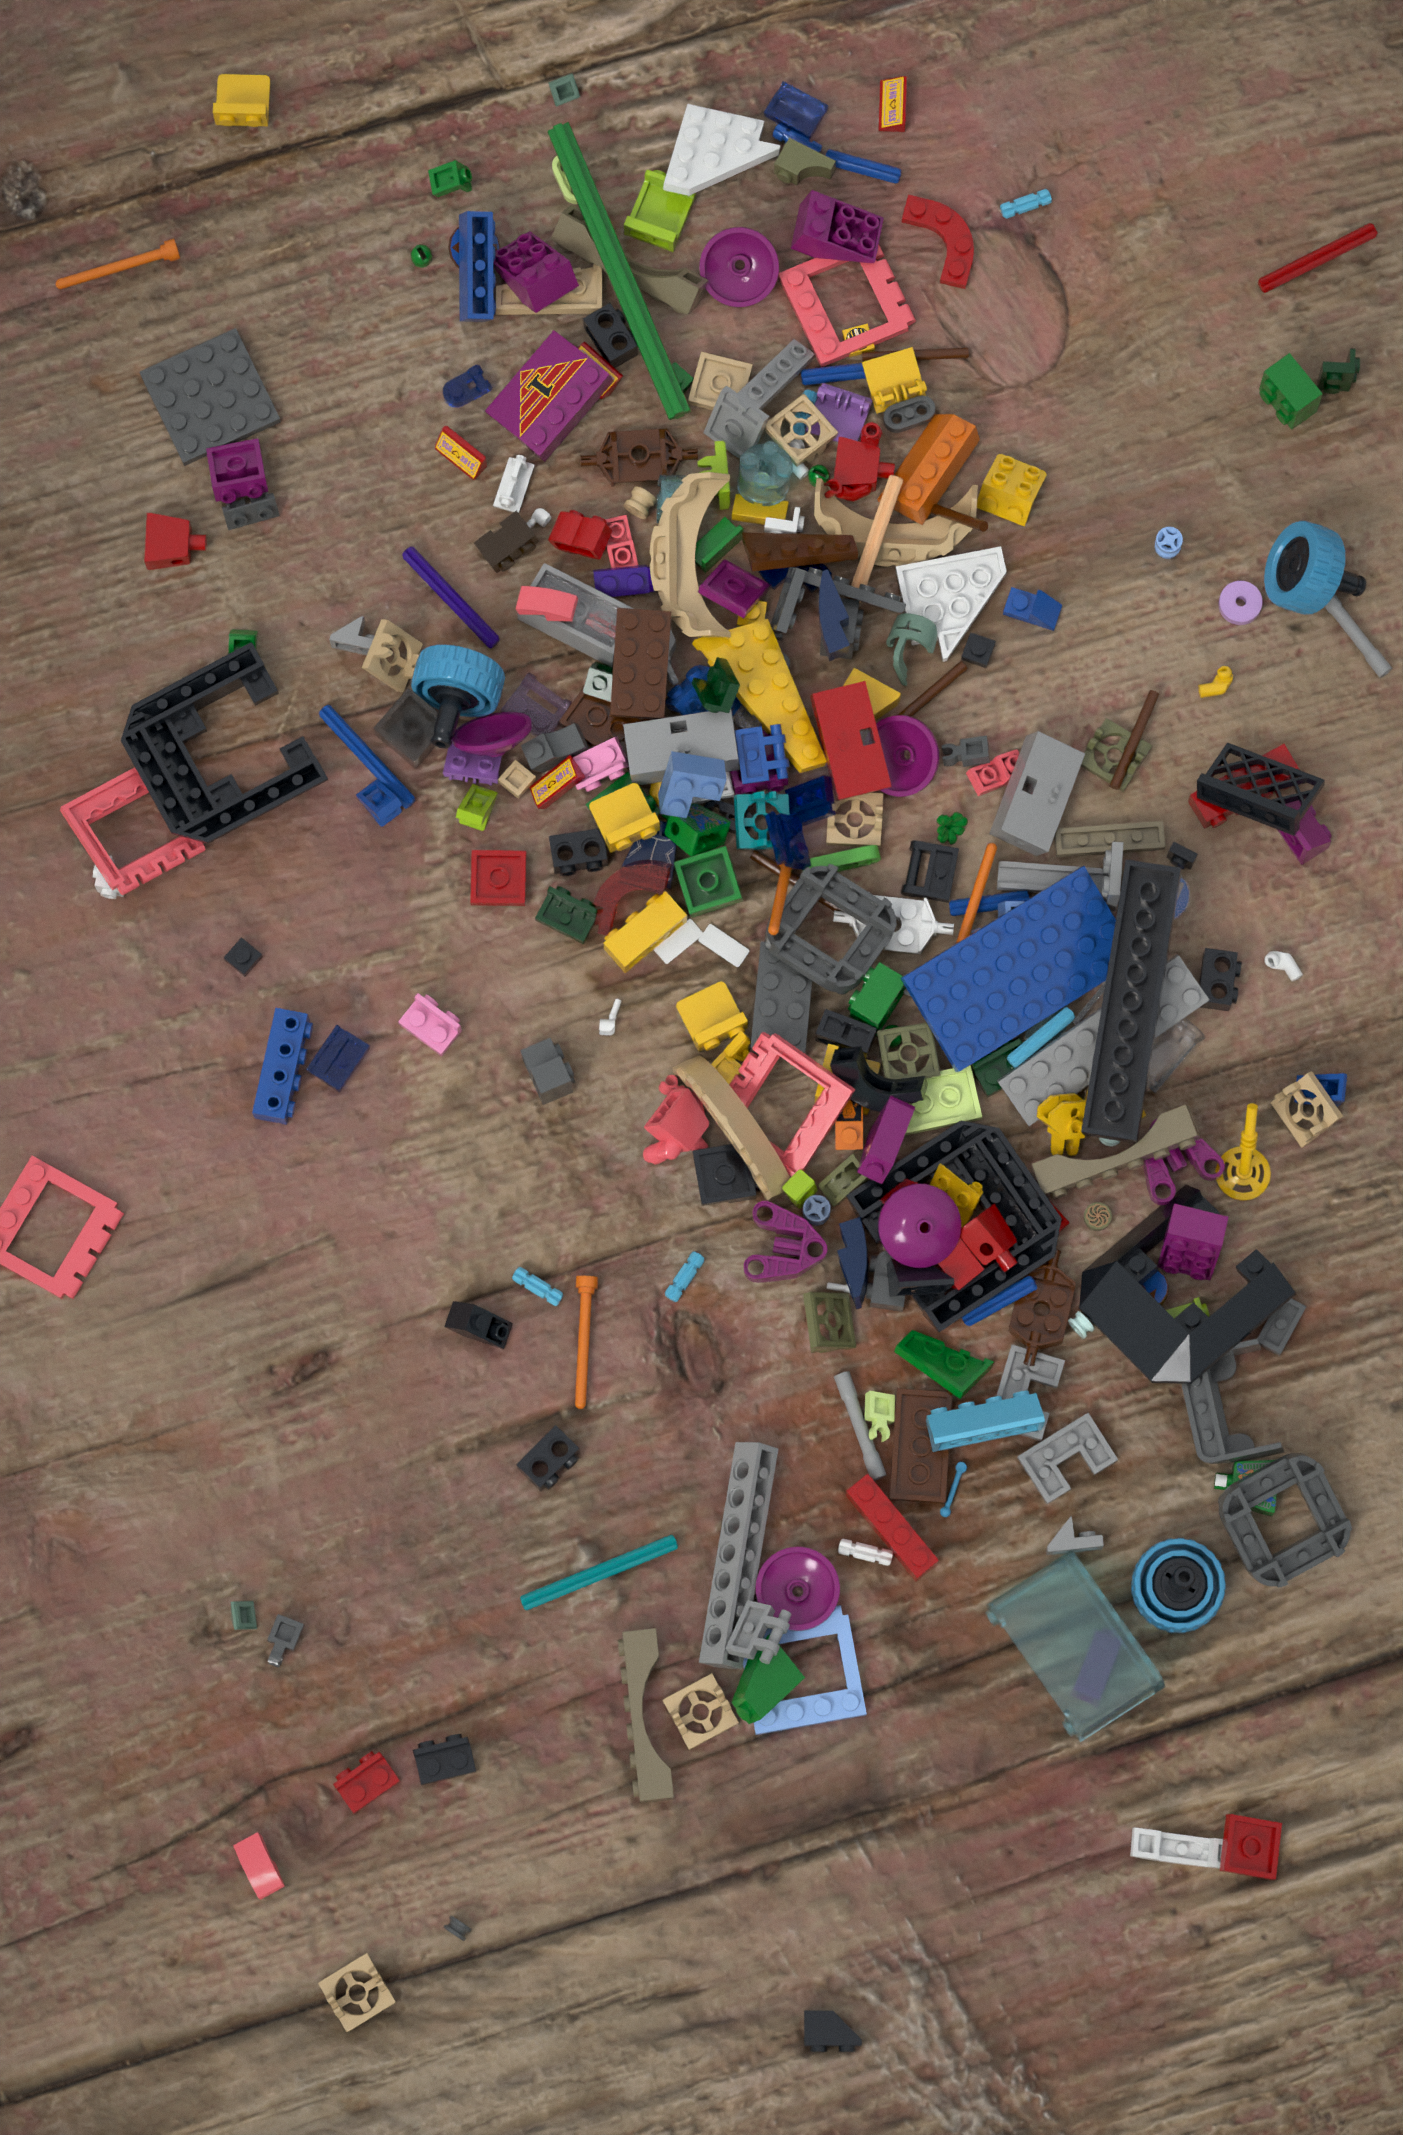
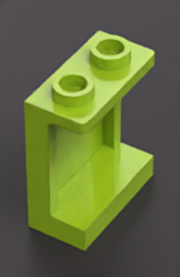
M646 170L645 180L631 215L627 216L625 220L624 235L674 252L696 198V193L687 196L665 191L663 186L666 173L660 170Z

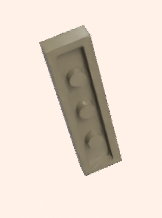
M1163 821L1057 828L1054 836L1056 858L1105 854L1106 850L1111 849L1112 842H1123V853L1165 850Z

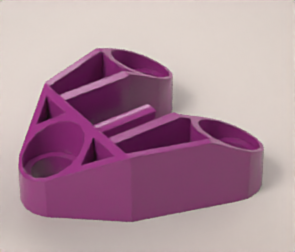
M1155 1119L1151 1123L1149 1130L1153 1127L1157 1119ZM1203 1139L1196 1140L1195 1146L1183 1150L1190 1164L1194 1166L1203 1179L1213 1181L1221 1177L1225 1167L1224 1161ZM1179 1148L1170 1150V1155L1165 1157L1173 1173L1187 1166ZM1154 1157L1145 1160L1143 1168L1150 1199L1157 1205L1169 1204L1175 1196L1176 1188L1169 1176V1171L1162 1159L1155 1160ZM1208 1160L1216 1161L1220 1167L1219 1172L1216 1174L1207 1173L1204 1169L1205 1162ZM1158 1185H1166L1170 1188L1171 1194L1168 1198L1161 1199L1157 1197L1155 1188Z
M761 1201L754 1206L752 1215L754 1223L758 1227L776 1232V1234L803 1238V1240L775 1237L773 1253L800 1257L799 1260L778 1256L751 1255L744 1262V1274L748 1280L754 1283L795 1279L826 1258V1242L806 1219L769 1201ZM767 1207L772 1210L773 1216L769 1221L758 1219L757 1211L760 1208ZM811 1243H819L823 1248V1252L818 1257H812L808 1254L807 1247ZM752 1261H760L764 1266V1270L759 1275H752L748 1271V1265Z

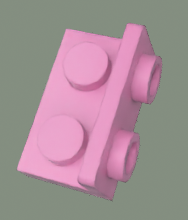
M613 737L573 757L586 777L575 786L577 790L585 788L589 792L602 786L600 781L607 777L612 781L625 775L623 769L628 768L629 763L617 737Z
M417 993L414 997L415 1001L398 1023L440 1056H443L462 1032L461 1025L458 1024L460 1019L450 1011L444 1013L437 1008L439 1004L426 994L423 997Z

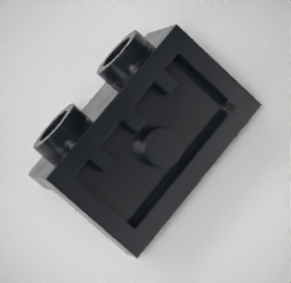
M455 1734L445 1737L446 1742L435 1744L434 1740L419 1743L418 1749H414L413 1754L421 1785L476 1773L469 1738H462V1734Z

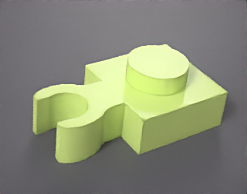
M869 1391L865 1394V1420L872 1421V1427L869 1430L870 1440L877 1437V1430L882 1434L881 1442L889 1438L890 1430L887 1424L890 1425L895 1421V1395Z

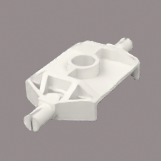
M874 895L880 900H883L885 897L892 903L891 907L895 912L896 919L901 923V928L894 932L884 950L921 954L931 938L936 936V933L953 935L954 924L935 921L927 898H924V901ZM836 910L834 912L833 922L850 923L849 926H852L856 938L866 926L846 912Z

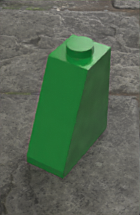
M770 1634L767 1635V1636H764L763 1639L768 1640L769 1637H770ZM781 1647L777 1655L772 1657L770 1664L762 1663L759 1660L763 1652L760 1650L757 1651L753 1660H747L731 1703L736 1708L739 1717L748 1724L761 1720L805 1679Z

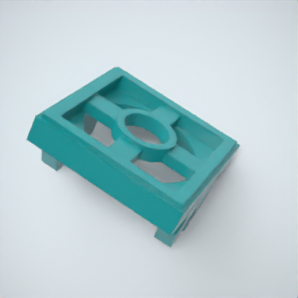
M760 791L753 794H736L734 796L737 850L781 849L784 846H791L788 794H777L776 791L769 793ZM756 802L757 813L752 818H744L747 808ZM765 802L774 806L780 813L781 818H771L766 813ZM763 815L767 818L768 827L765 830H760L756 827V816ZM745 827H752L758 833V840L750 837ZM771 827H781L777 837L767 841V831Z

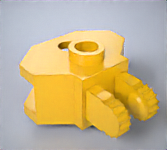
M1075 1093L1050 1095L1037 1108V1118L1048 1126L1047 1132L1051 1134L1050 1150L1052 1155L1058 1154L1062 1156L1065 1140L1067 1154L1070 1156L1076 1155L1079 1150L1080 1139L1085 1138L1081 1130L1086 1100H1083Z

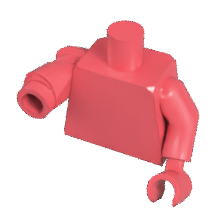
M668 1075L665 1082L662 1081L659 1085V1091L667 1095V1097L644 1126L651 1135L660 1141L649 1145L643 1151L644 1160L655 1165L667 1159H676L681 1152L705 1149L709 1146L701 1137L709 1127V1120L705 1115L703 1103L689 1088L683 1085L679 1086L676 1076Z

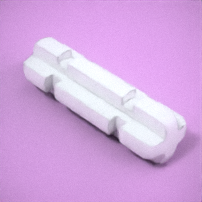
M841 1539L838 1548L839 1554L846 1556L851 1554L854 1558L874 1563L876 1560L879 1561V1564L887 1566L891 1564L893 1557L892 1550L884 1548L879 1550L876 1546L859 1542L854 1544L851 1540Z

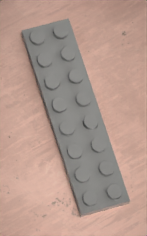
M1178 954L1167 961L1155 1038L1209 1001V998ZM1101 1008L997 1080L1028 1126L1039 1120L1037 1118V1108L1050 1095L1076 1094L1089 1085Z

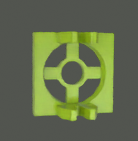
M714 441L715 456H706L697 461L698 467H710L711 470H704L699 473L714 472L728 474L726 444L724 441ZM729 482L715 495L719 499V510L729 509L730 507Z

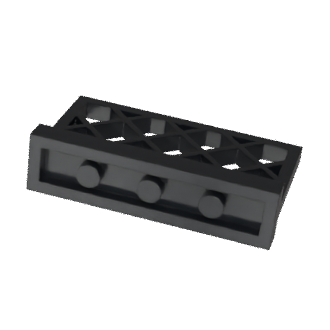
M1227 742L1207 773H1201L1197 779V798L1295 836L1300 828L1301 819L1324 787L1325 780ZM1229 754L1240 757L1241 761L1228 764L1226 758ZM1259 764L1265 767L1264 771L1252 773L1249 766ZM1245 768L1247 775L1233 778L1231 771ZM1226 772L1229 779L1221 781L1213 777L1216 774ZM1285 774L1289 776L1290 780L1276 783L1274 776ZM1269 777L1271 784L1257 787L1255 780ZM1251 782L1253 789L1244 790L1237 787V785ZM1308 783L1314 785L1312 790L1301 792L1298 785ZM1293 786L1296 794L1282 797L1280 789ZM1275 791L1277 798L1270 800L1262 797L1261 794ZM1298 800L1301 804L1298 810L1286 806V803Z

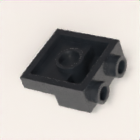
M732 1144L692 1151L702 1206L756 1199V1192H760V1189L754 1181L748 1166Z

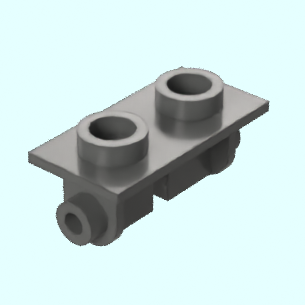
M265 492L258 498H250L251 503L246 504L244 499L226 503L227 506H223L222 510L228 530L280 516L274 494Z

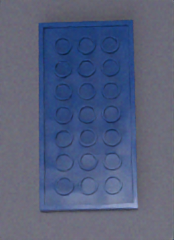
M1082 866L901 977V980L955 1072H960L1105 982L1116 919L1085 866Z

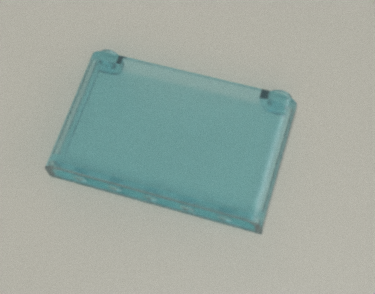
M1072 1550L986 1605L988 1611L985 1614L993 1626L998 1624L1000 1628H1004L1062 1711L1065 1721L1062 1722L1063 1727L1070 1737L1075 1735L1080 1742L1165 1688L1164 1680L1155 1665Z

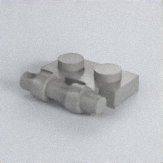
M747 1600L725 1649L731 1655L752 1660L757 1651L760 1650L763 1652L759 1660L762 1663L770 1664L772 1657L776 1656L780 1649L778 1644L782 1635L786 1634L790 1624L788 1622L792 1614L787 1610H781L779 1617L776 1618L773 1617L775 1610L771 1605ZM767 1628L773 1629L769 1639H763Z

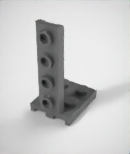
M789 567L771 621L773 630L787 633L788 628H793L797 616L793 611L796 603H801L805 588L801 587L802 583L820 588L823 571L809 567L807 572L799 568ZM836 575L833 582L838 593L897 613H902L905 610L906 604L900 602L901 596L888 592L885 593V596L874 594L876 588L860 584L859 588L849 585V579Z

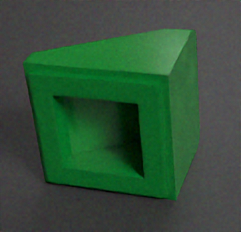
M232 629L229 632L228 654L251 642L255 649H257L258 631Z

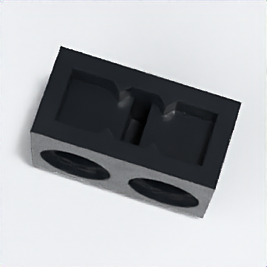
M611 303L584 317L583 326L601 356L616 368L638 355V346L632 332L628 331L624 325L626 320L619 309L615 310ZM603 321H609L613 324L609 328L599 326ZM621 342L626 347L622 350H617L613 345Z
M599 828L549 836L554 874L560 873V876H571L576 874L578 870L587 869L588 872H597L602 870L604 866H608L605 840ZM592 846L600 850L593 857L585 853L586 849ZM562 851H570L573 854L572 858L567 861L559 859L558 855Z
M1205 948L1202 957L1199 985L1209 998V1001L1200 1006V1008L1229 1011L1231 1004L1237 1003L1238 988L1234 987L1235 977H1240L1242 961H1237L1238 952ZM1216 962H1224L1229 970L1219 972L1215 969L1214 964ZM1220 988L1225 992V997L1217 999L1211 994V990Z
M825 1009L816 1031L815 1041L827 1046L828 1044L839 1046V1049L861 1046L864 1057L867 1059L876 1037L877 1028Z
M555 1425L516 1466L540 1491L545 1487L549 1490L560 1479L558 1474L564 1468L569 1470L578 1462L580 1458L577 1455L580 1453V1449ZM557 1444L566 1445L568 1448L567 1454L563 1457L555 1456L552 1453L554 1446ZM540 1463L545 1464L548 1467L547 1474L542 1477L535 1476L532 1472L534 1466Z

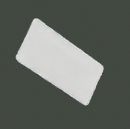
M688 919L682 927L656 947L654 951L668 964L699 939L703 932L692 919Z
M712 924L708 925L698 939L700 943L736 967L741 965L749 953V949Z

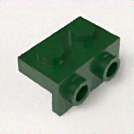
M1350 348L1345 363L1323 361L1317 379L1319 390H1323L1327 394H1336L1340 391L1349 392L1351 384L1356 383L1357 373L1359 374L1360 357H1355L1356 349Z
M549 886L547 896L535 917V921L584 944L599 917L598 909L595 908L596 905L585 898L578 900L572 897V893L563 887L557 886L555 889Z

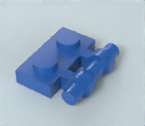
M781 724L770 725L771 736L763 737L762 726L735 730L743 785L770 781L768 770L776 769L778 780L788 778L787 767L790 766L789 759L785 757L784 743H786L785 734H782ZM773 745L775 757L773 761H767L765 746Z

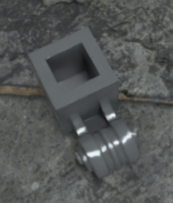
M886 1251L881 1252L877 1256L871 1255L869 1272L875 1273L873 1283H867L865 1299H871L870 1307L903 1312L905 1296L890 1297L887 1263L893 1258Z

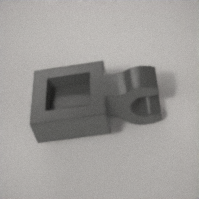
M279 1614L277 1615L267 1639L268 1642L274 1644L268 1658V1664L279 1668L286 1649L295 1651L304 1628L303 1623Z

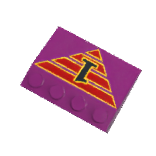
M553 330L487 407L485 412L545 462L614 380L609 373L590 357Z

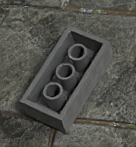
M762 941L760 943L750 1052L759 1056L752 1047L761 1033L765 1032L770 1036L774 1033L778 1034L800 1051L806 1053L812 980L776 958Z

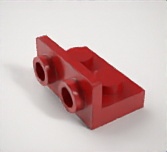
M371 1751L359 1760L361 1765L352 1771L350 1768H347L335 1777L337 1782L333 1785L353 1814L401 1782L380 1752L374 1754Z

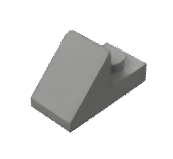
M364 616L357 618L331 634L329 639L331 648L367 656L375 635L367 634L365 637L362 636L365 627Z
M1070 1516L1047 1546L1046 1555L1102 1550L1104 1546L1103 1536L1096 1535L1095 1531L1078 1533L1079 1537L1074 1538L1072 1516Z

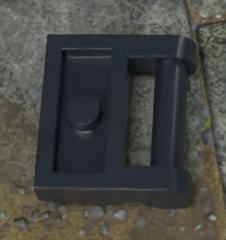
M916 840L911 841L909 850L912 852L906 883L902 885L901 894L908 897L927 898L949 903L959 848ZM922 853H928L930 858L924 887L916 886Z

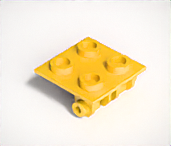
M913 347L862 362L876 414L884 412L893 404L916 396H926L925 391H927V387L921 379Z
M940 1163L930 1185L941 1189L952 1198L959 1210L962 1228L973 1215L974 1209L983 1194V1186L979 1182L967 1185Z

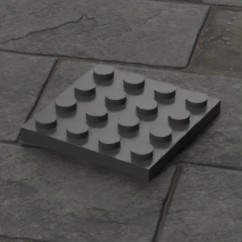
M236 328L139 372L184 466L206 457V448L239 442L281 422Z

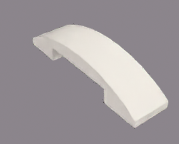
M1134 1827L1132 1829L1130 1856L1160 1862L1220 1869L1223 1839L1165 1833L1158 1830Z

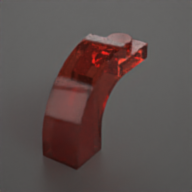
M639 860L628 863L612 873L600 887L593 905L603 907V910H598L595 925H599L598 934L608 936L609 932L612 931L618 903L626 893L634 890H646L663 895L667 889L672 864L657 860Z

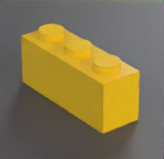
M666 891L662 895L657 893L647 901L645 909L640 913L638 911L633 912L625 920L627 924L619 930L617 928L613 929L605 936L604 950L624 973L628 972L687 922V914Z

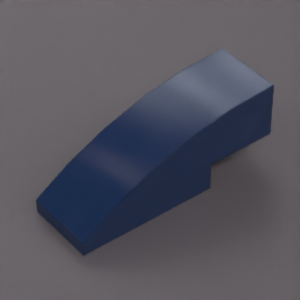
M827 569L822 572L818 614L823 646L829 661L849 654L850 644L842 629L849 625V616Z
M860 1217L839 1223L840 1234L845 1248L837 1250L839 1264L856 1310L862 1308L869 1269L865 1233Z

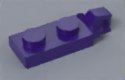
M647 565L593 570L595 589L610 597L654 592L650 567H647Z

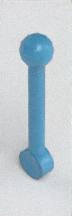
M964 1462L957 1463L955 1467L956 1475L945 1506L940 1509V1514L943 1517H948L951 1514L950 1506L961 1475L967 1469Z

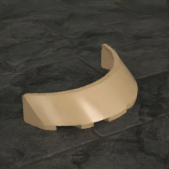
M714 472L689 474L681 480L683 483L676 489L671 498H666L661 507L663 513L659 524L653 528L650 543V574L653 589L658 591L663 604L661 606L662 610L671 611V619L683 630L682 633L689 637H730V631L725 629L712 616L702 595L698 593L699 586L695 568L696 541L701 521L714 496L730 481V474Z
M817 478L814 516L819 526L821 525L828 535H853L858 549V557H861L874 520L850 510L835 496L826 498L824 493L829 491L827 486H824L822 478ZM972 485L966 495L950 509L976 518L978 485ZM939 516L926 520L923 525L917 522L907 524L888 523L874 565L884 567L891 565L901 566L927 561L941 554L944 556L952 551L953 547L968 532H971L973 528Z
M700 1055L674 1066V1076H679L683 1083L695 1092L752 1173L754 1181L764 1195V1201L772 1203L784 1195L782 1187L790 1179L787 1170L756 1120L726 1080Z

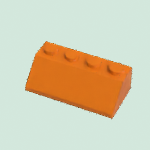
M954 414L934 415L894 474L901 477L903 483L893 510L921 525L924 524L931 513L933 505L938 503L980 441L975 425ZM883 492L878 497V502L881 501Z

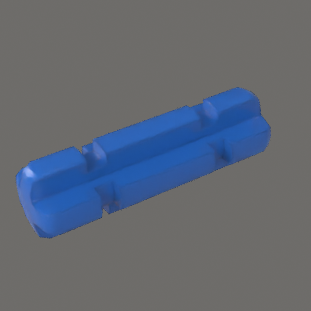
M777 124L773 131L775 139L787 142L790 137L821 153V144L815 141L810 142L808 137L792 129L790 131L787 130L788 127L783 124Z

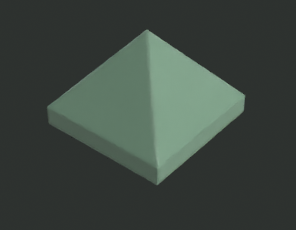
M573 73L548 82L556 107L580 97Z
M253 1601L231 1602V1621L234 1630L257 1629Z

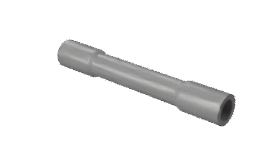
M1334 595L1325 606L1326 610L1333 615L1358 647L1378 677H1384L1393 668L1380 651L1372 645L1344 609L1338 597Z
M849 1371L834 1376V1379L861 1447L868 1474L874 1481L884 1478L887 1474L874 1442L869 1438V1429L857 1398V1391Z

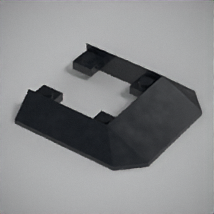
M252 642L131 706L121 737V743L171 834L209 844L328 781L325 772L311 751L304 736L279 748L290 768L289 770L242 794L232 774L207 787L184 743L207 732L204 723L197 713L198 710L242 687H245L255 706L279 694Z
M962 1120L893 1164L882 1184L870 1179L846 1195L857 1218L860 1217L863 1226L877 1245L881 1242L878 1233V1220L884 1205L880 1199L904 1179L923 1184L929 1179L932 1180L941 1163L967 1185L979 1182L983 1186V1194L978 1203L984 1211L995 1204L1017 1240V1243L1008 1250L1018 1263L1004 1272L994 1259L989 1263V1267L984 1269L960 1290L954 1289L946 1295L945 1293L911 1295L923 1312V1316L939 1333L1054 1258L1062 1220L1000 1128Z
M1185 1185L1175 1193L1173 1200L1169 1204L1158 1207L1082 1272L1080 1311L1151 1383L1192 1384L1296 1295V1292L1274 1262L1271 1264L1256 1249L1236 1266L1237 1272L1248 1284L1210 1317L1193 1302L1176 1318H1173L1141 1286L1159 1271L1157 1265L1146 1254L1164 1239L1174 1204L1220 1215V1212L1202 1196L1199 1189Z

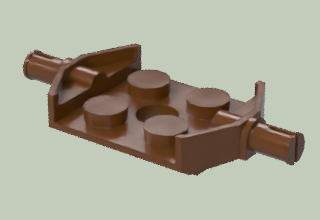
M667 428L614 431L607 433L596 455H580L581 467H600L611 487H614V483L667 480L668 484H670L682 460H698V448L682 450V447L677 445ZM636 449H643L647 456L643 460H636L632 457V452Z
M1058 1249L1054 1259L1052 1258L1045 1265L1040 1266L1025 1276L1033 1277L1037 1284V1289L1014 1303L1008 1332L1026 1346L1025 1349L1027 1350L1023 1364L1027 1366L1030 1355L1032 1357L1029 1366H1035L1037 1352L1040 1349L1058 1346L1063 1343L1076 1282L1059 1269L1058 1262L1061 1251ZM1045 1304L1049 1309V1313L1046 1316H1038L1034 1312V1306Z

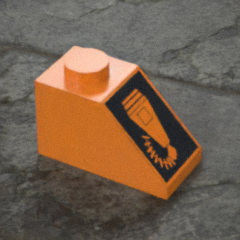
M851 1098L835 1121L836 1150H863V1106Z

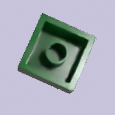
M1290 353L1264 371L1259 387V394L1262 400L1267 405L1271 404L1277 411L1276 416L1283 425L1287 424L1291 430L1317 412L1323 394Z
M726 846L674 862L687 908L692 918L744 901Z
M880 962L875 969L870 967L863 978L862 990L856 989L848 1002L850 1004L848 1007L850 1011L849 1018L877 1028V1031L882 1030L904 995L906 987L901 980L903 976Z

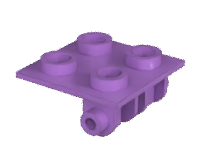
M822 383L817 392L815 406L838 431V436L833 441L838 442L839 437L859 440L862 427L872 404V399ZM817 422L811 427V433L820 436V425Z
M452 741V746L447 751L443 770L444 777H449V780L462 781L465 777V782H468L469 778H473V783L475 784L477 779H479V783L489 784L490 786L493 783L498 784V772L502 755L490 757L466 753L456 748Z

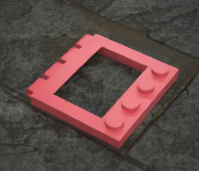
M879 244L875 262H860L888 322L842 342L839 341L809 278L849 261L814 258L778 274V279L821 367L844 359L849 354L872 344L875 346L908 332V326L916 322L908 304L899 307L906 299L898 282L895 281L887 284L893 281L895 276L886 259L877 261L884 257Z
M135 767L60 808V812L112 890L117 888L121 895H125L140 886L136 877H138L142 884H145L162 875L159 865L167 872L184 863L185 858L182 852L187 859H191L206 850L202 842L179 836L117 869L89 825L149 793Z
M762 1032L752 1047L759 1056L749 1052L738 1070L745 1078L736 1074L729 1084L746 1108L751 1104L779 1057H782L824 1087L786 1150L783 1151L770 1142L788 1174L792 1177L798 1170L805 1171L856 1089L778 1034L774 1033L770 1036Z
M31 1156L0 1207V1265L60 1299L64 1295L74 1299L83 1284L81 1280L76 1278L77 1273L85 1278L88 1276L97 1260L95 1256L89 1254L90 1251L93 1250L101 1254L111 1237V1234L104 1230L105 1226L115 1230L124 1213L116 1209L118 1206L117 1202L40 1159ZM47 1182L95 1207L54 1277L6 1251Z

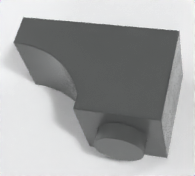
M576 723L555 732L542 733L521 745L531 770L541 773L554 768L569 755L574 757L589 748L579 725Z

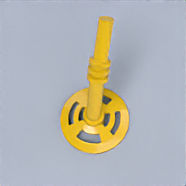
M1254 1103L1247 1105L1245 1128L1241 1132L1240 1146L1226 1151L1221 1156L1224 1164L1225 1162L1229 1163L1227 1168L1228 1180H1224L1223 1173L1216 1180L1224 1194L1239 1201L1252 1200L1260 1196L1267 1188L1271 1176L1268 1161L1256 1150L1258 1134L1255 1130L1258 1105ZM1241 1153V1159L1237 1160L1235 1154ZM1218 1163L1216 1165L1215 1174L1219 1172L1220 1167ZM1260 1164H1262L1264 1170V1177L1262 1183L1258 1182V1179L1260 1177ZM1233 1166L1236 1167L1234 1177H1232L1231 1169ZM1253 1167H1255L1256 1170L1255 1178L1251 1177ZM1236 1184L1240 1186L1250 1185L1252 1191L1241 1193L1233 1190Z

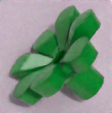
M954 812L951 817L944 814L940 815L937 818V823L940 825L937 829L939 834L938 840L941 843L948 841L951 845L956 843V834L961 836L964 833L965 828L963 827L967 825L968 819L959 812Z

